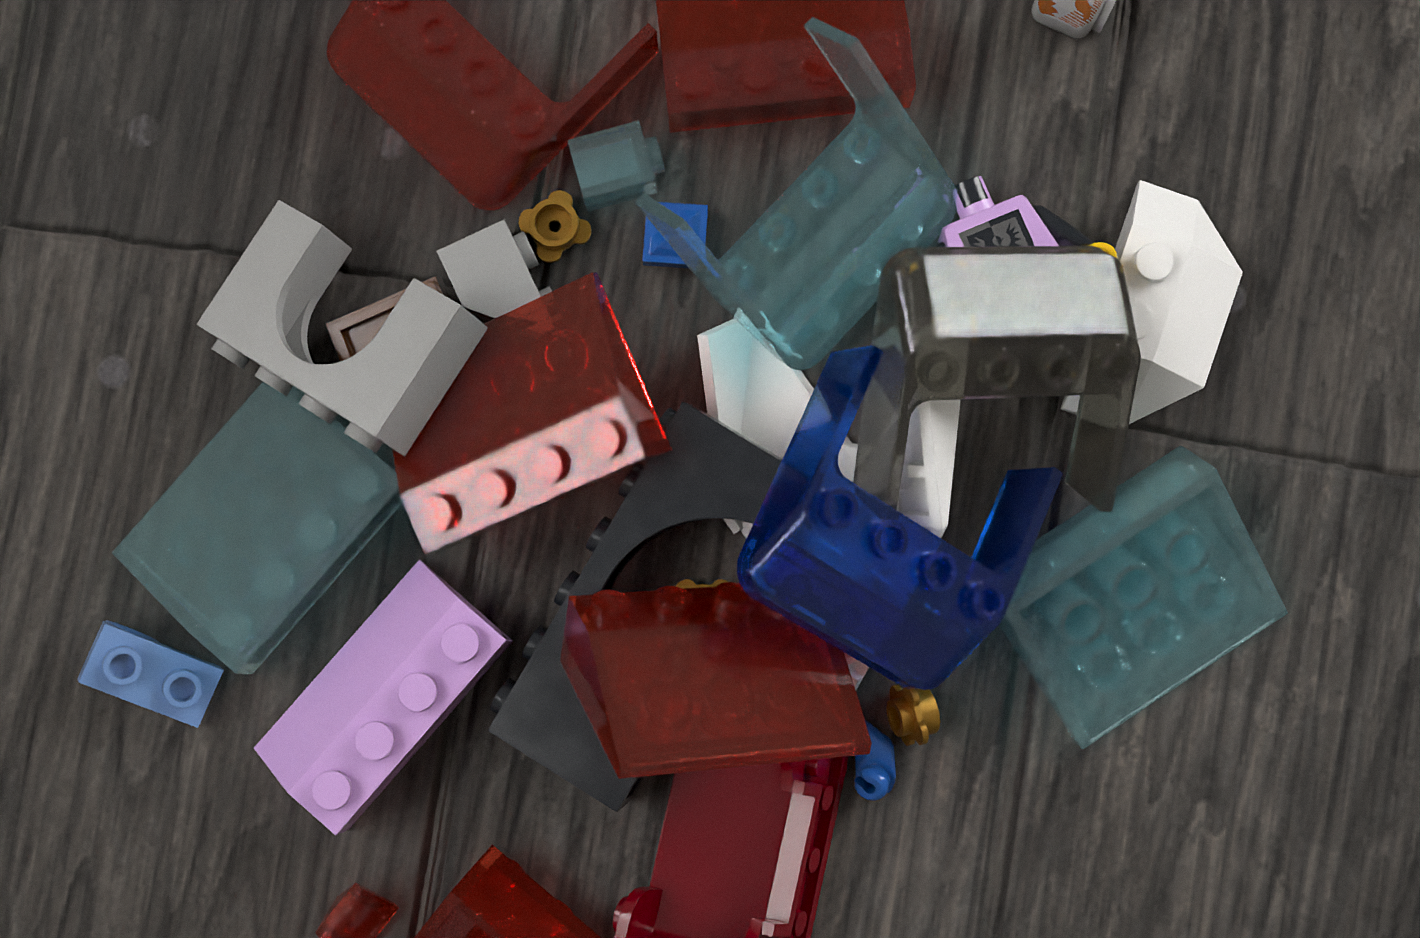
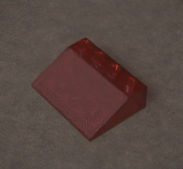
M656 0L670 133L910 108L916 91L910 29L904 0Z
M597 272L585 275L484 323L488 329L407 454L403 456L392 449L400 497L424 554L461 543L671 450Z
M785 578L778 580L776 583L745 585L735 582H724L715 587L684 589L676 586H663L653 591L622 593L614 590H602L591 595L569 596L560 662L618 779L870 754L872 742L833 615L809 580L801 581Z

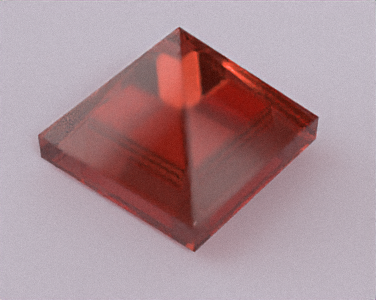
M354 883L337 896L315 933L319 938H376L399 907L385 897L358 883Z

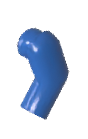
M847 707L832 726L830 732L845 738L847 745L855 750L856 778L854 786L857 793L866 800H880L892 790L896 780L893 742L871 723Z

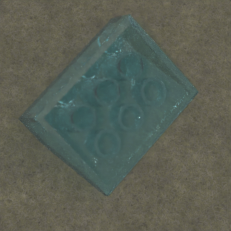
M262 382L112 552L194 638L235 674H253L416 488L380 455L346 435L344 431L347 427L337 418L334 419L332 424H329L299 405L305 393L294 386L286 397Z
M1181 445L974 581L1005 636L1082 750L1288 614L1217 469Z

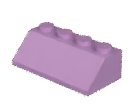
M419 560L258 742L254 749L286 792L336 836L352 827L509 647L513 640L424 562Z

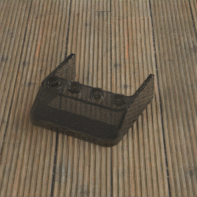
M1095 246L911 247L896 253L886 263L880 278L851 494L882 525L895 524L910 417L915 408L923 402L1080 395L1065 483L1099 511L1113 512L1141 361L1126 275L1121 262L1116 257Z

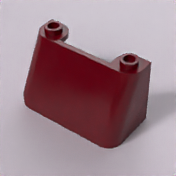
M667 698L665 710L659 716L655 726L654 738L656 745L660 748L662 758L667 762L676 764L655 863L649 887L640 886L635 888L617 904L613 916L614 938H811L847 770L848 745L846 739L839 735Z

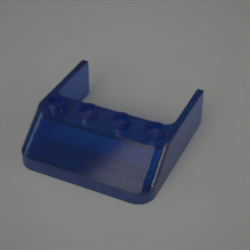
M875 345L833 351L827 359L737 561L738 579L743 590L753 599L898 685L911 689H933L941 685L1002 622L1063 473L1055 467L1008 470L974 552L969 557L856 485L841 473L838 466L840 449L884 352Z

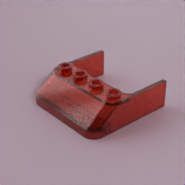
M352 0L327 44V58L336 75L466 201L482 210H496L511 202L659 53L657 31L647 23L571 100L559 103L547 98L446 0Z

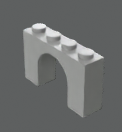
M278 200L196 325L218 338L211 348L212 350L244 369L250 359L260 365V368L254 376L286 397L293 386L305 393L299 405L327 423L332 424L337 415L348 420L350 423L344 433L368 449L377 453L384 443L405 456L488 327L462 305L413 278L379 332L365 348L341 362L326 365L314 364L307 344V332L311 314L352 248L322 224Z

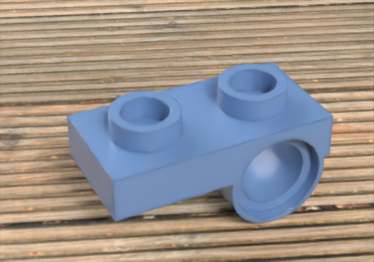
M106 620L102 622L77 680L86 686L198 728L224 670L218 665L164 645L137 630Z

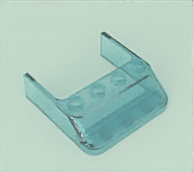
M814 17L804 27L854 99L856 106L855 114L844 130L740 239L717 260L683 218L645 193L635 201L636 205L714 299L774 357L795 370H805L820 362L941 234L942 228L950 224L957 211L956 199L958 191L859 39Z

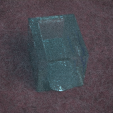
M639 120L567 140L587 212L657 193L655 174L665 172L656 136L644 139Z

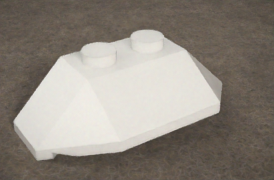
M1142 180L1137 183L1115 248L1121 275L1117 277L1111 270L1108 269L1061 406V410L1115 429L1123 428L1204 388L1243 273L1197 199Z

